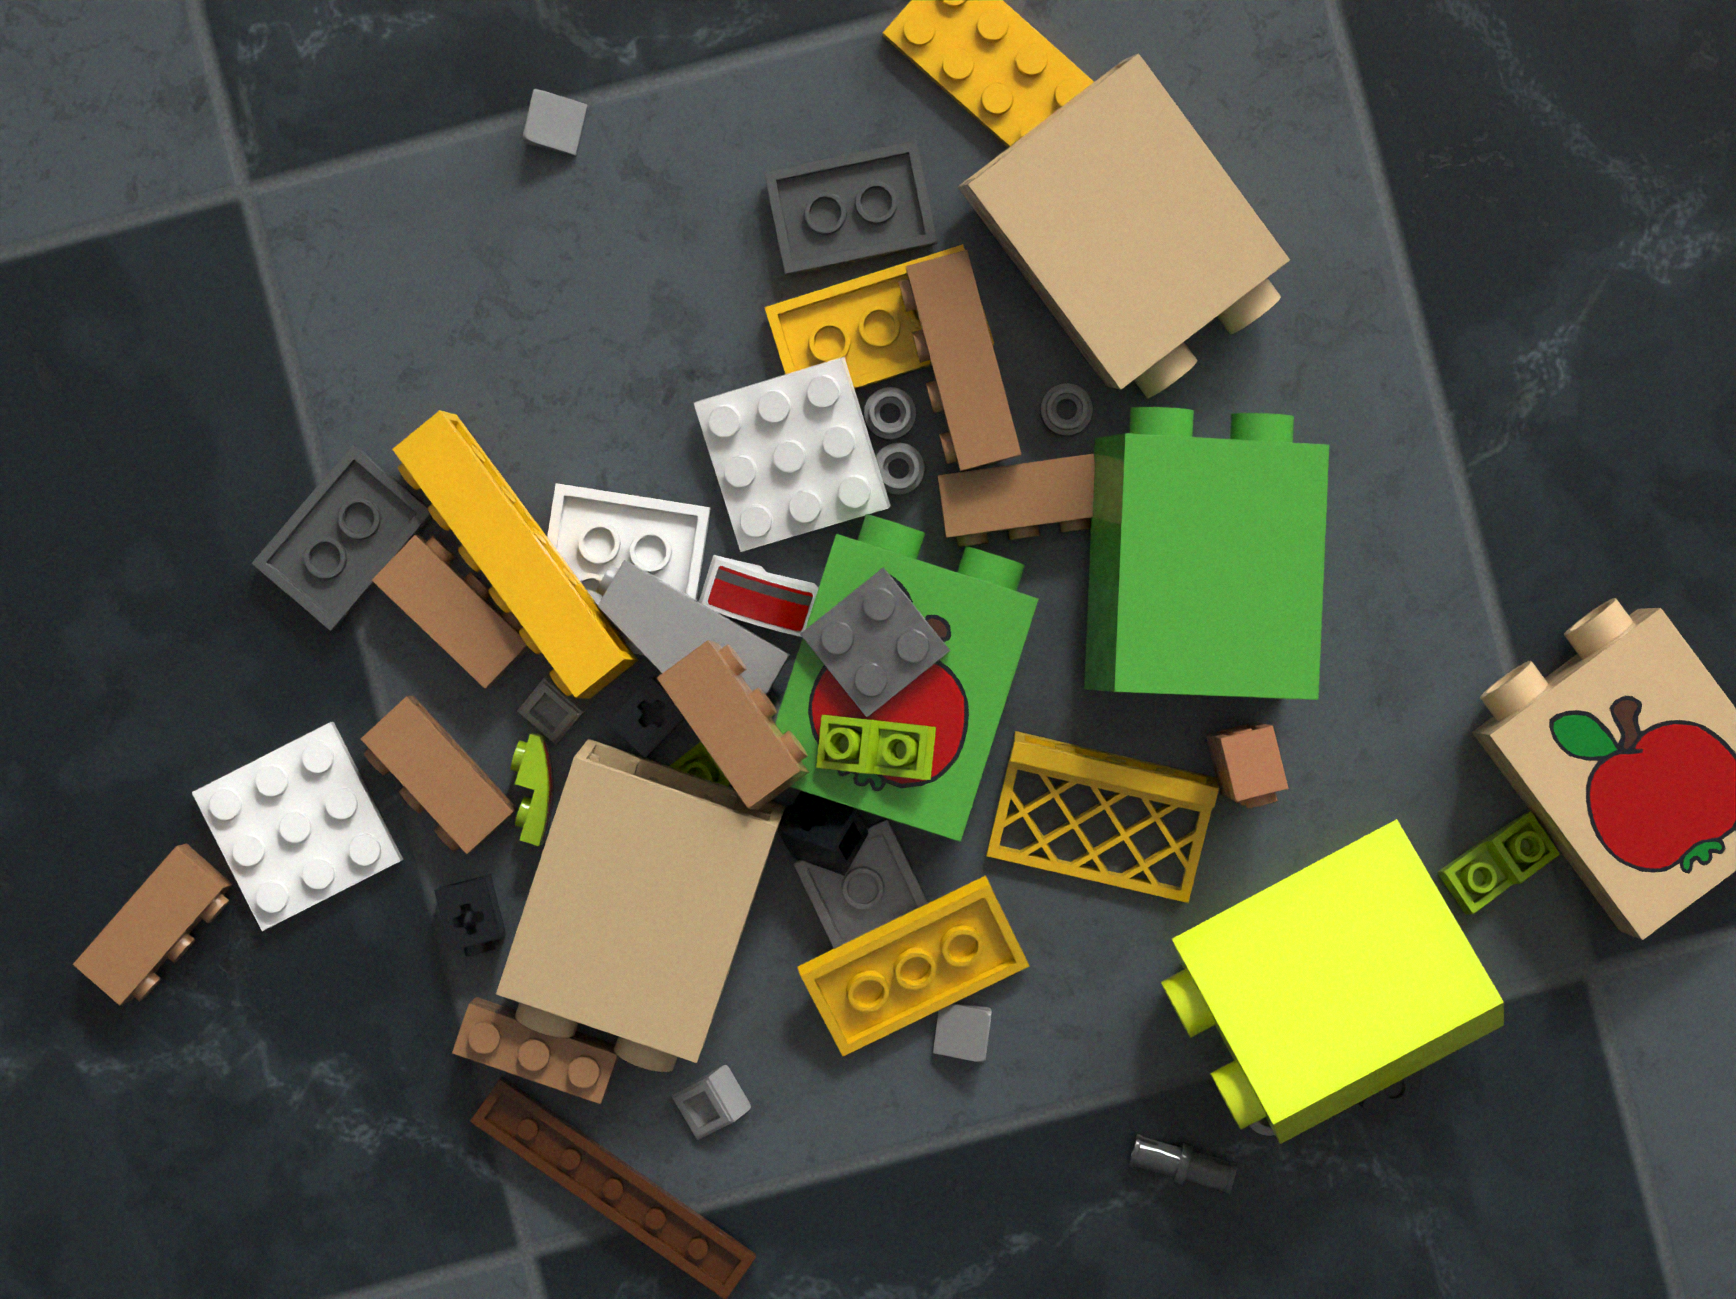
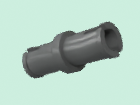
M1137 1134L1128 1166L1173 1177V1183L1183 1186L1184 1182L1187 1181L1222 1191L1224 1194L1229 1195L1234 1183L1238 1162H1230L1193 1151L1194 1146L1183 1143L1182 1147H1177Z

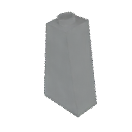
M624 560L620 568L611 565L597 587L596 592L603 596L598 607L661 673L668 670L707 640L719 643L721 648L729 644L746 666L747 670L740 675L750 689L753 691L759 687L767 696L790 657V654L628 561Z

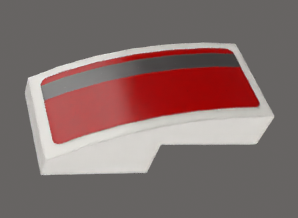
M713 555L699 602L717 613L771 630L802 637L800 633L806 629L818 587L815 583L768 573L759 565Z

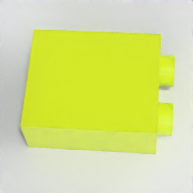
M1397 819L1172 938L1184 970L1161 981L1173 1008L1190 1038L1215 1025L1231 1053L1234 1061L1210 1074L1240 1130L1266 1117L1280 1144L1504 1026V1002Z

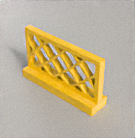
M1015 731L986 856L1189 903L1211 811L1215 807L1219 791L1217 778ZM1022 770L1039 774L1049 791L1024 806L1013 789L1017 771ZM1050 777L1065 781L1055 787ZM1077 783L1090 786L1100 802L1074 817L1060 794ZM1100 789L1116 793L1109 796L1108 798H1105ZM1128 795L1141 798L1150 815L1125 829L1111 805ZM1054 798L1068 819V822L1043 836L1029 812ZM1012 799L1018 810L1007 816L1010 800ZM1151 801L1166 805L1156 810ZM1178 807L1198 811L1195 830L1178 840L1174 839L1161 818ZM1105 809L1119 833L1093 847L1079 824ZM1021 817L1024 818L1037 839L1021 850L1000 846L1004 827ZM1156 822L1169 845L1144 859L1130 836ZM1074 829L1088 852L1071 862L1058 859L1048 843ZM1124 840L1138 864L1123 873L1108 871L1099 855ZM1191 842L1188 857L1186 858L1181 848ZM1042 847L1047 856L1033 852ZM1175 852L1185 868L1180 887L1158 882L1149 867ZM1093 859L1098 868L1083 864ZM1144 871L1149 880L1134 876Z

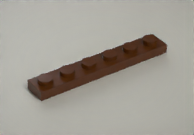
M504 1077L498 1080L470 1120L471 1123L723 1299L728 1298L756 1258V1254Z

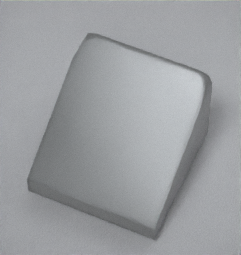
M534 89L523 132V141L528 145L576 156L588 105L543 90Z
M548 673L517 712L557 745L594 703L596 695L591 699L575 698L573 694L567 696L556 686Z
M953 1003L939 1010L933 1053L985 1063L992 1014L991 1008Z
M727 1065L713 1070L672 1095L674 1102L697 1140L735 1122L751 1108L750 1102Z

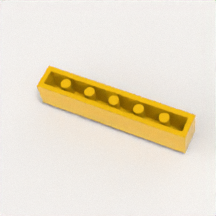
M439 410L392 449L402 462L398 466L402 477L415 490L420 488L423 490L432 503L428 506V511L433 519L444 530L449 531L451 529L462 543L458 548L461 557L474 571L479 572L481 570L492 584V587L488 589L490 596L504 612L510 613L512 611L523 626L519 630L521 638L535 654L543 653L554 668L549 672L553 682L565 695L570 696L573 694L575 698L591 699L638 661L626 642L598 607L597 603L456 414Z

